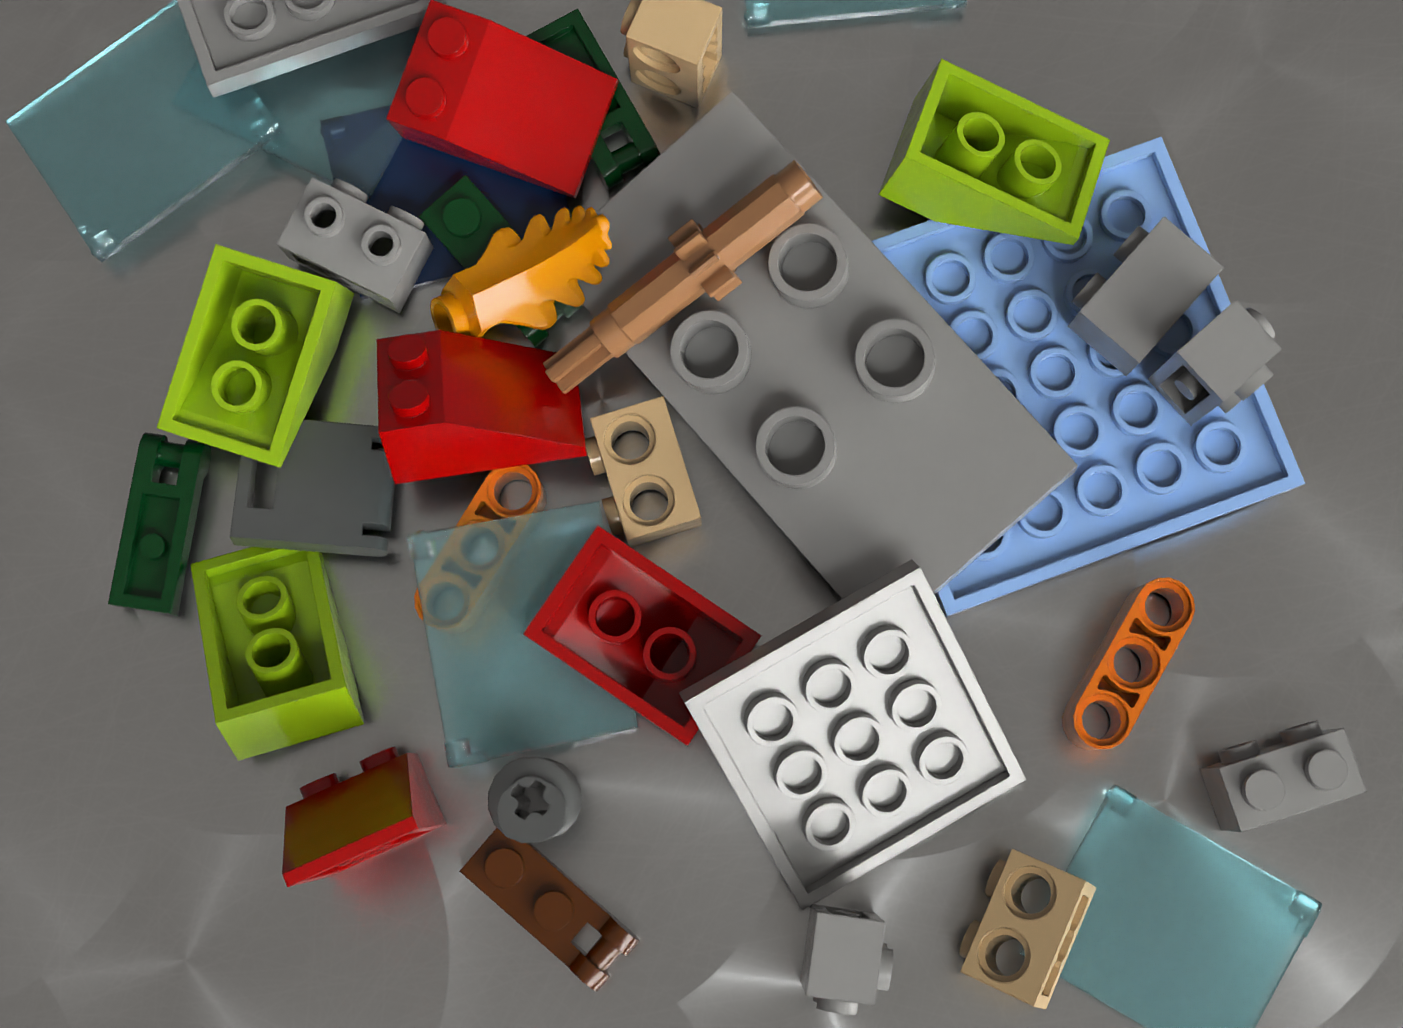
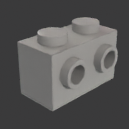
M312 177L277 245L289 259L400 313L434 248L427 234L421 231L424 223L414 215L394 206H390L388 212L385 213L366 204L369 198L368 195L343 180L334 179L332 185L329 186Z
M1163 217L1150 233L1139 225L1114 253V256L1122 264L1110 278L1106 280L1097 272L1072 300V303L1080 311L1068 327L1125 376L1145 358L1224 268L1223 265L1166 217Z
M1236 299L1170 357L1148 380L1186 422L1192 426L1217 406L1226 414L1241 400L1244 401L1274 375L1265 364L1276 356L1282 348L1273 339L1275 332L1267 319L1252 308L1245 309Z
M1316 720L1280 731L1283 742L1263 749H1259L1257 740H1253L1218 751L1221 762L1200 768V772L1221 831L1244 832L1367 792L1345 728L1321 730L1319 721Z
M816 904L810 906L800 983L806 996L813 997V1001L817 1002V1009L838 1014L857 1015L858 1004L875 1006L877 989L888 991L893 967V949H888L887 944L883 943L886 922L875 913Z

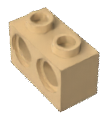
M631 0L624 14L620 29L621 34L626 35L623 56L629 59L631 82L699 109L722 56L723 8L705 0Z
M664 396L590 418L595 436L585 439L586 450L594 476L607 473L613 496L601 500L613 536L625 532L628 545L635 547L702 526L700 511ZM631 430L643 433L649 440V446L642 456L636 459H624L614 452V443L622 433ZM645 490L661 492L668 500L666 511L654 520H643L637 517L632 512V503L640 492Z
M1012 849L1007 861L1000 859L989 876L985 894L991 897L982 921L974 920L964 935L959 954L965 958L960 972L1033 1007L1046 1010L1097 887L1086 880ZM1035 879H1045L1051 890L1050 901L1042 911L1029 914L1022 905V891L1029 882ZM1017 939L1025 952L1024 963L1015 974L1004 976L996 964L997 951L1004 942Z

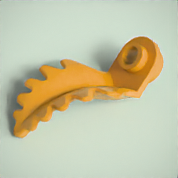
M578 205L573 209L571 218L569 210L565 207L561 208L555 215L552 229H550L543 215L537 214L533 216L522 240L510 227L497 230L492 235L477 263L472 267L453 274L442 289L441 295L431 300L430 310L436 330L482 338L488 329L500 323L521 325L539 330L552 327L557 321L554 301L573 307H579L584 303L585 296L577 279L592 285L601 283L602 275L594 265L607 267L610 263V258L605 250L612 248V242L608 235L609 220L603 214L598 215L593 207H589L585 211L581 205Z

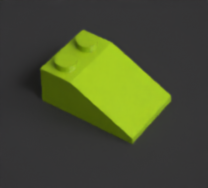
M941 58L913 100L878 195L935 222L1074 245L1080 237L1110 139Z
M215 244L156 428L281 468L336 353L355 293L338 282Z
M249 547L190 564L215 723L238 761L364 724L354 672L321 552Z

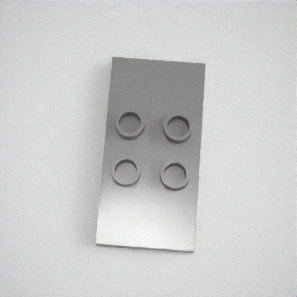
M733 91L597 211L598 215L603 214L606 216L610 223L608 235L612 242V248L605 250L610 258V263L607 267L594 265L602 275V281L598 285H592L577 279L585 296L583 305L594 318L605 310L610 302L674 253L673 249L675 247L671 244L668 237L689 220L693 219L697 225L700 223L705 228L772 174L776 175L793 160L802 167ZM802 167L823 198L804 212L805 215L736 268L735 273L742 281L738 287L720 301H717L714 296L711 298L705 292L644 341L634 345L625 353L842 599L911 559L921 567L935 595L1076 471L1078 465Z

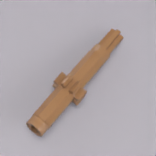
M793 160L776 175L772 174L707 227L703 228L700 223L697 225L693 219L689 220L668 237L671 244L675 247L673 249L674 253L610 302L605 310L589 322L590 327L543 363L547 369L545 373L566 394L612 357L619 358L634 345L640 344L705 292L711 298L714 296L717 301H720L742 283L735 273L736 268L805 215L804 212L823 198L822 194L802 167Z

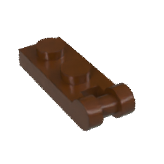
M498 828L493 831L459 871L561 960L583 983L596 992L609 979L610 975L607 970L621 953L628 956L640 942L633 932L531 843H520L510 839ZM587 922L602 935L588 953L572 941Z

